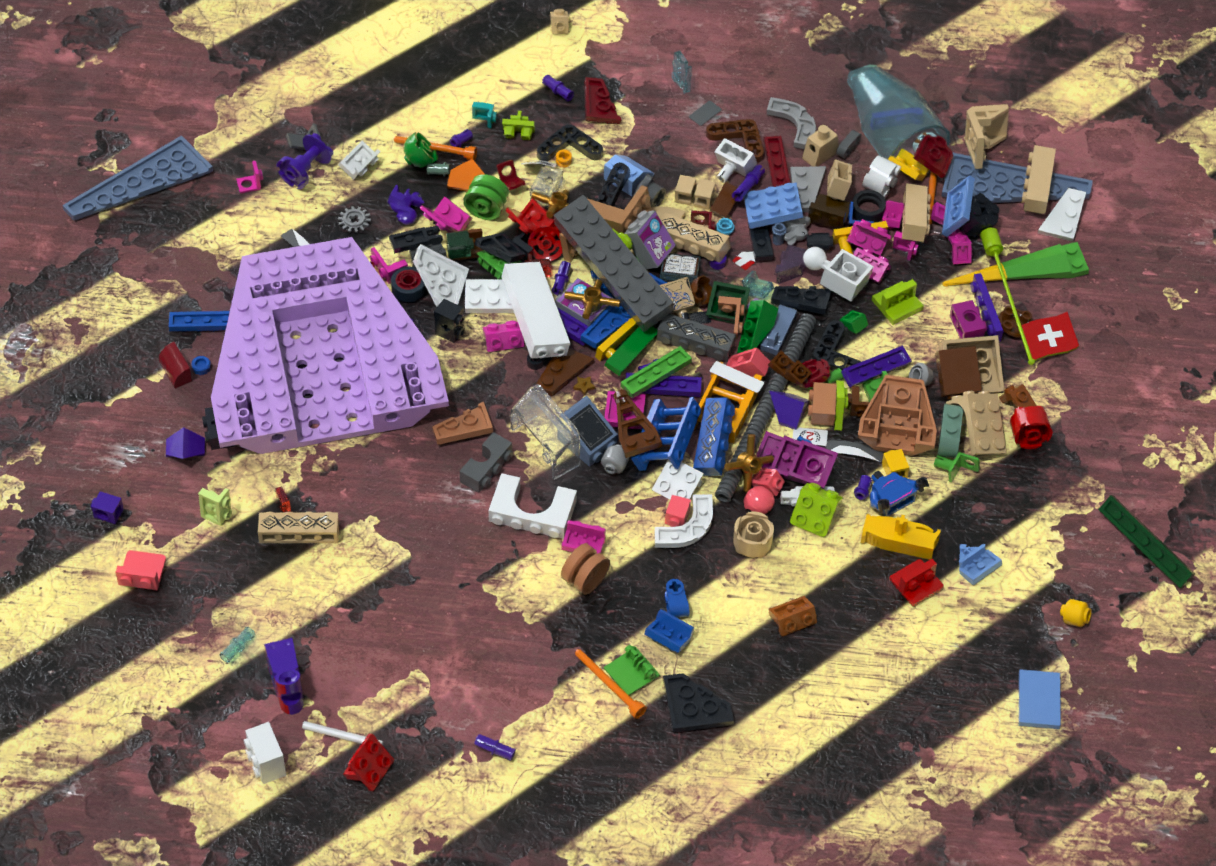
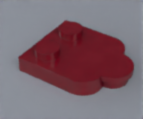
M926 135L920 141L913 159L940 178H943L952 161L953 153L947 147V142L943 137Z

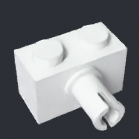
M725 138L715 150L718 163L724 165L716 177L721 182L723 180V183L727 182L733 171L746 176L757 165L753 152Z

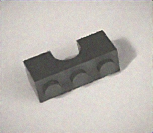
M494 432L482 444V456L488 460L478 462L470 458L460 470V482L478 493L489 485L491 478L495 474L497 475L501 471L502 465L513 456L512 442Z

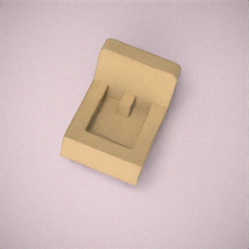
M556 9L554 12H550L551 33H569L568 12L563 9Z

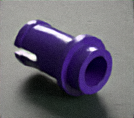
M465 129L458 135H453L450 143L454 147L461 148L462 144L473 138V134L470 130Z
M861 476L858 487L854 489V495L857 499L864 500L869 496L868 490L873 481L870 476Z

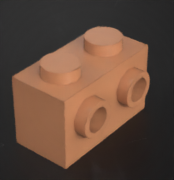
M814 382L813 390H809L808 401H812V405H808V416H811V424L834 426L837 384Z

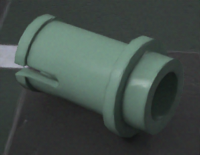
M446 162L443 164L427 165L429 166L427 167L428 175H450V164Z

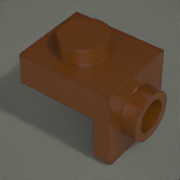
M852 386L851 393L847 394L850 416L862 417L870 402H859V386Z

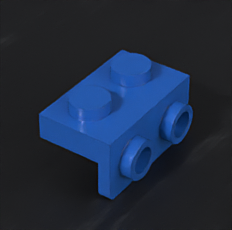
M660 609L656 620L646 628L644 635L668 647L671 651L679 653L689 644L694 627Z

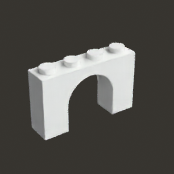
M501 473L488 510L489 522H493L496 525L510 526L514 529L531 531L535 534L549 535L552 538L564 539L567 522L571 520L576 505L577 491L558 486L553 502L547 510L537 514L526 513L516 505L520 491V477Z

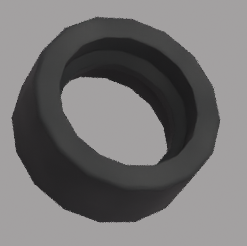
M863 190L855 194L852 200L853 217L856 220L874 221V223L881 221L886 209L884 196L874 190ZM864 202H871L876 204L879 209L873 212H866L859 208L858 205Z

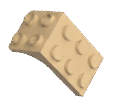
M974 391L963 392V396L951 397L952 400L946 402V404L961 406L965 412L972 455H1003L1007 453L998 394H990L989 391L978 392V394H975Z

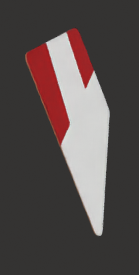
M741 252L732 260L744 270H747L756 262L753 252Z

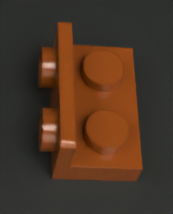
M805 596L768 609L769 616L778 624L781 636L817 623L815 606Z

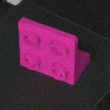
M446 197L442 199L434 211L422 205L420 207L424 211L423 216L430 221L436 222V226L448 233L464 231L472 220L469 214Z

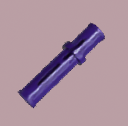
M756 165L752 172L745 176V180L732 193L733 198L737 195L735 201H742L749 190L758 184L759 178L765 173L764 168L760 171L763 166Z

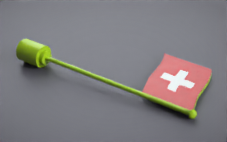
M996 228L983 230L980 233L985 253L996 259L1029 359L1028 364L1033 365L1035 361L1044 357L1068 353L1077 349L1079 344L1067 311L1058 316L1036 319L1021 325L998 257L1003 251L998 230Z

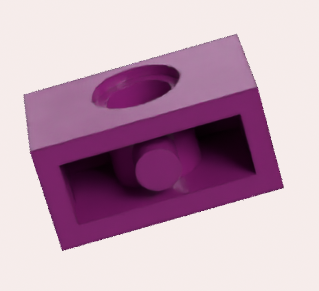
M973 300L951 305L949 316L960 339L984 337L987 326L985 321H982L979 308L975 306Z

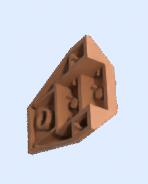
M885 375L860 419L858 438L877 451L888 452L890 450L902 449L905 455L914 456L934 449L937 429L924 380Z

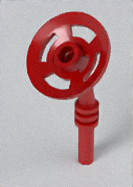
M556 225L554 227H538L530 234L528 245L532 248L538 245L544 251L543 255H541L534 248V257L536 259L549 262L557 259L562 254L559 236L561 231ZM544 231L543 233L538 235L537 239H534L535 235L538 232ZM557 247H560L555 254L550 256L549 253H552L553 251H555Z

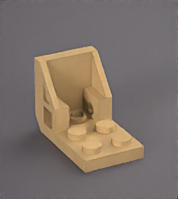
M1008 104L972 106L967 110L965 144L975 169H982L983 161L986 160L984 149H990L1006 139L1009 113Z

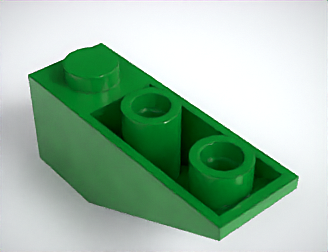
M765 300L750 301L737 353L757 348L774 327L779 308Z

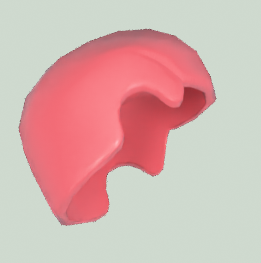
M755 486L747 492L743 500L744 507L752 512L766 514L772 510L775 504L774 495L763 486Z

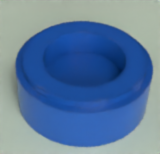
M198 356L192 360V370L195 374L204 375L210 371L211 363L207 357Z

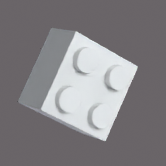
M267 722L245 730V752L249 762L252 761L255 777H260L262 784L285 777L284 757L270 723Z

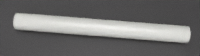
M304 721L302 729L362 744L366 738L362 735Z

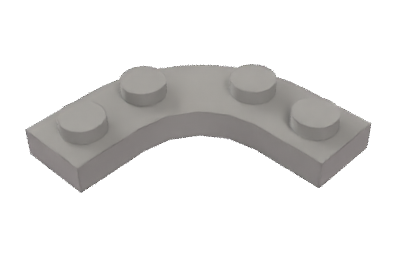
M770 97L767 115L788 119L797 128L793 147L805 149L807 138L815 133L816 125L814 118L806 112V108L792 101Z

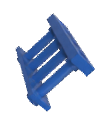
M690 397L687 407L667 408L661 399H654L647 416L648 420L654 425L659 435L663 430H677L675 437H660L662 445H671L669 452H653V450L631 457L639 471L646 470L650 460L666 459L670 460L675 469H679L696 422L701 414V408L694 397ZM683 415L681 422L664 423L667 416Z

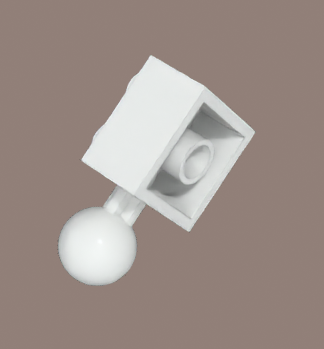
M819 247L807 249L803 256V262L808 269H824L820 281L821 285L849 301H852L868 283L874 267L844 249L831 262L827 260L825 252Z

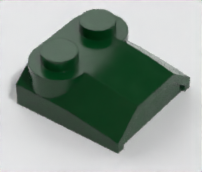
M714 281L706 316L715 321L735 324L736 311L727 313L719 310V296L741 298V305H745V315L750 288ZM740 316V322H743L744 316Z

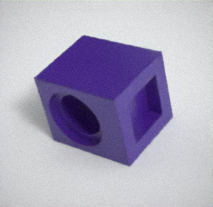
M99 492L97 498H94L91 503L94 518L116 524L124 509L122 498L104 492Z

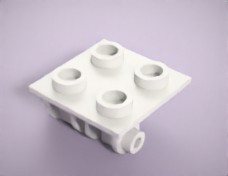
M668 459L652 491L668 499H671L672 495L690 499L696 487L701 486V478L704 473L681 462L679 469H675Z

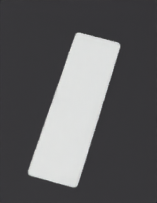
M718 361L710 369V372L756 393L764 385V382Z

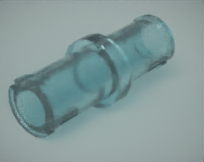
M245 627L236 638L233 637L230 640V644L220 653V658L224 662L229 663L238 652H242L245 649V645L255 636V632L250 627Z

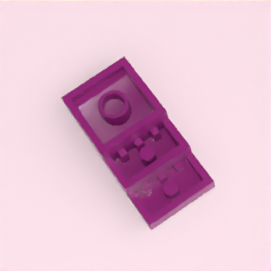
M766 431L756 455L757 457L769 455L774 457L773 463L763 464L762 468L777 470L782 478L798 483H816L821 486L820 488L824 489L838 453L804 440L798 441L787 436L781 437Z

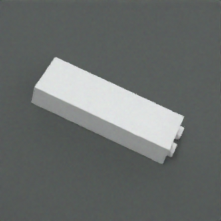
M540 262L505 264L501 277L530 357L567 356L570 341Z

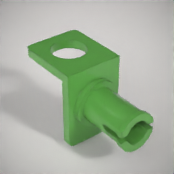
M959 452L953 460L937 455L934 467L947 470L949 482L952 483L960 467L979 472L980 460L977 457ZM966 460H971L975 465L968 464Z

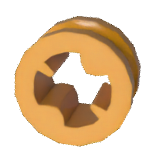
M560 150L556 153V164L558 166L568 167L571 165L572 154L570 151Z

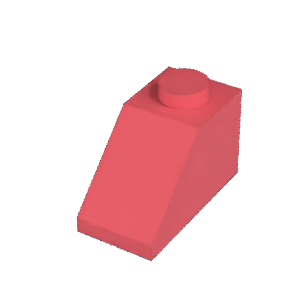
M754 348L730 356L726 365L751 377H754L755 374L764 377L768 372L770 360L758 348Z

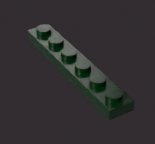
M1110 495L1098 509L1179 588H1184L1195 575L1179 557L1114 495Z

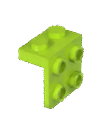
M806 483L801 488L790 523L824 537L828 533L835 510L841 504L843 497L838 496L839 494L833 490L826 491L821 489V486L816 483Z

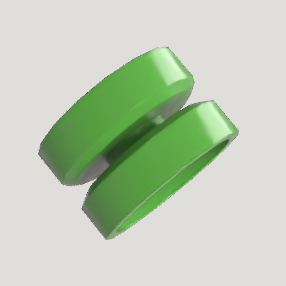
M480 174L472 180L463 198V204L477 218L494 220L501 214L503 206L509 197V190L498 178L487 174Z

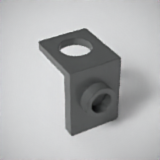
M313 123L306 135H312L314 131V133L320 136L316 124ZM287 133L286 138L290 148L305 150L303 145V137L305 135Z

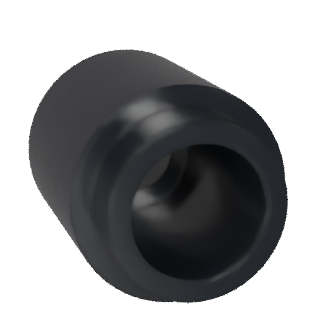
M811 233V235H807V249L819 247L823 251H829L830 247H833V236H829V233Z

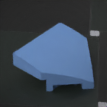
M960 544L959 573L972 585H975L1002 566V559L991 551L985 550V544L979 547H966V544Z

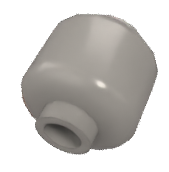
M621 445L609 446L601 459L602 466L610 474L623 472L629 461V457L625 458Z

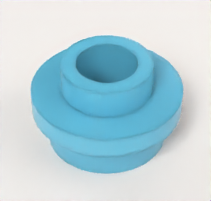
M722 218L716 224V230L722 234L729 235L734 231V224L730 219Z

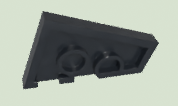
M775 286L771 297V304L825 315L832 290L828 288L817 289L816 286H809V289H800L797 286Z

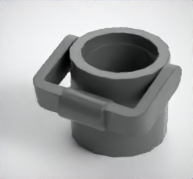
M647 174L637 186L634 195L641 185L648 187L651 207H656L663 201L666 189L654 182V178Z

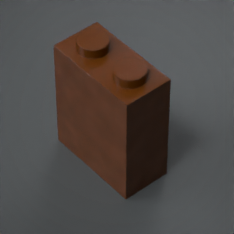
M976 346L938 350L935 353L941 398L947 397V400H952L951 397L963 395V392L974 391L975 394L982 391Z

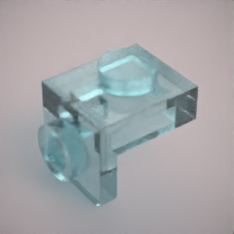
M751 271L742 280L743 287L750 288L749 296L764 299L774 289L772 282L758 279L756 271Z

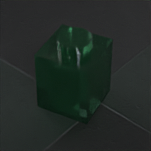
M468 231L446 233L449 259L471 257V249H474L473 238H469Z

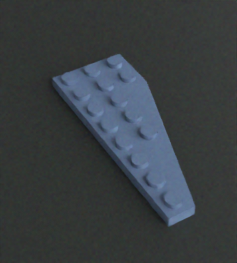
M953 153L952 161L947 170L942 197H947V193L968 176H972L975 178L973 196L982 193L992 203L1021 202L1023 192H1027L1026 189H1023L1025 178L1029 179V176H1026L1027 167L986 159L983 161L982 169H975L970 156ZM1052 173L1048 200H1060L1068 188L1086 192L1085 199H1089L1093 181Z

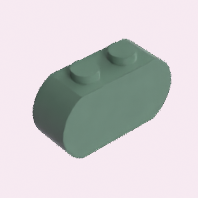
M944 404L937 455L941 457L955 459L958 454L963 408L961 406Z

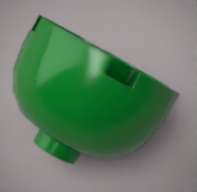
M414 132L404 143V159L409 165L413 164L419 168L428 167L427 165L433 164L438 160V155L435 150L432 152L429 147L432 144L419 132L417 134Z

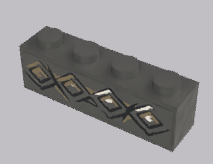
M672 314L663 318L658 327L657 341L676 347L681 346L684 350L712 357L719 361L728 362L735 346L736 334Z

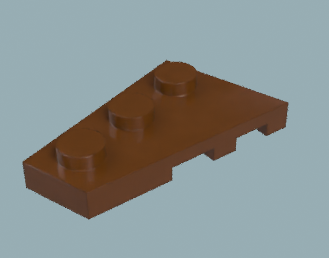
M568 349L567 356L553 357L537 381L535 390L549 396L555 395L568 384L569 380L574 376L580 375L587 366L590 367L594 363V358L572 349Z

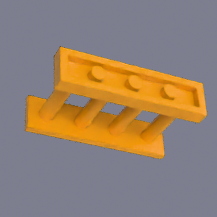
M711 373V381L699 403L701 414L698 417L694 430L698 423L702 422L706 398H711L713 394L737 401L740 406L735 408V414L732 417L733 421L731 423L732 431L729 433L728 442L734 444L758 393L746 388V394L740 395L717 387L719 380L735 385L738 384ZM755 374V375H754L753 378H756V379L762 381V376H761V375H758V374Z

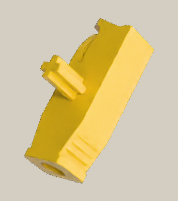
M867 514L860 543L866 542L883 550L930 560L939 542L941 530L937 529L933 533L934 530L930 527L908 521V519H905V515L893 518Z

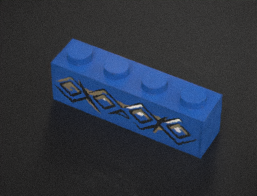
M706 398L693 466L694 469L704 473L703 476H722L724 465L726 464L725 455L729 448V433L732 431V417L735 414V407L728 398Z

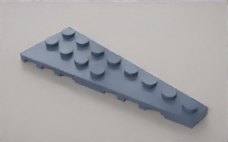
M180 136L63 205V210L73 220H77L211 173L213 166L183 136Z

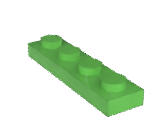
M679 346L621 381V388L626 390L633 399L692 363V357Z

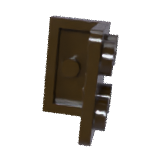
M819 194L815 203L811 202L809 206L808 217L812 223L833 229L844 228L849 216L850 202L840 199L836 200L830 196Z

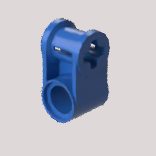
M678 579L669 580L666 584L665 592L667 612L677 618L688 617L690 614L689 603L686 599L683 583Z

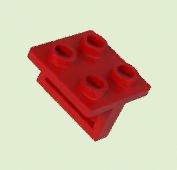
M918 559L892 574L889 578L912 606L922 602L944 587L943 583L935 576L937 563L933 559L925 563Z
M369 733L348 762V767L343 775L348 780L362 781L369 791H374L394 762V759L374 734Z

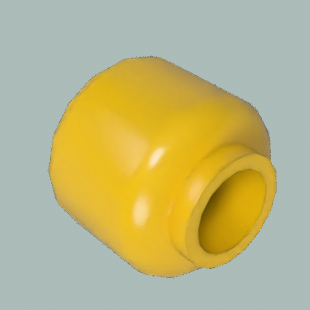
M1074 599L1068 600L1066 604L1061 606L1060 616H1063L1064 623L1077 627H1083L1085 623L1088 624L1092 613L1091 608H1089L1086 602Z

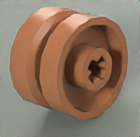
M581 544L565 561L561 570V578L571 585L574 584L575 589L582 594H589L605 578L610 567V560L601 553L597 554L596 549L589 544Z

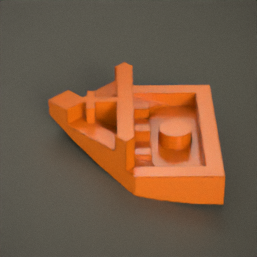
M471 159L450 171L447 188L468 191L474 177L484 174V172Z

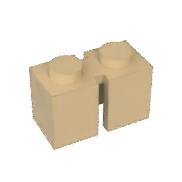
M838 160L834 161L828 175L827 196L836 200H845L852 184L851 164Z
M680 175L675 189L674 202L690 205L694 195L696 197L694 207L709 210L715 193V182L703 179L697 181L694 177Z

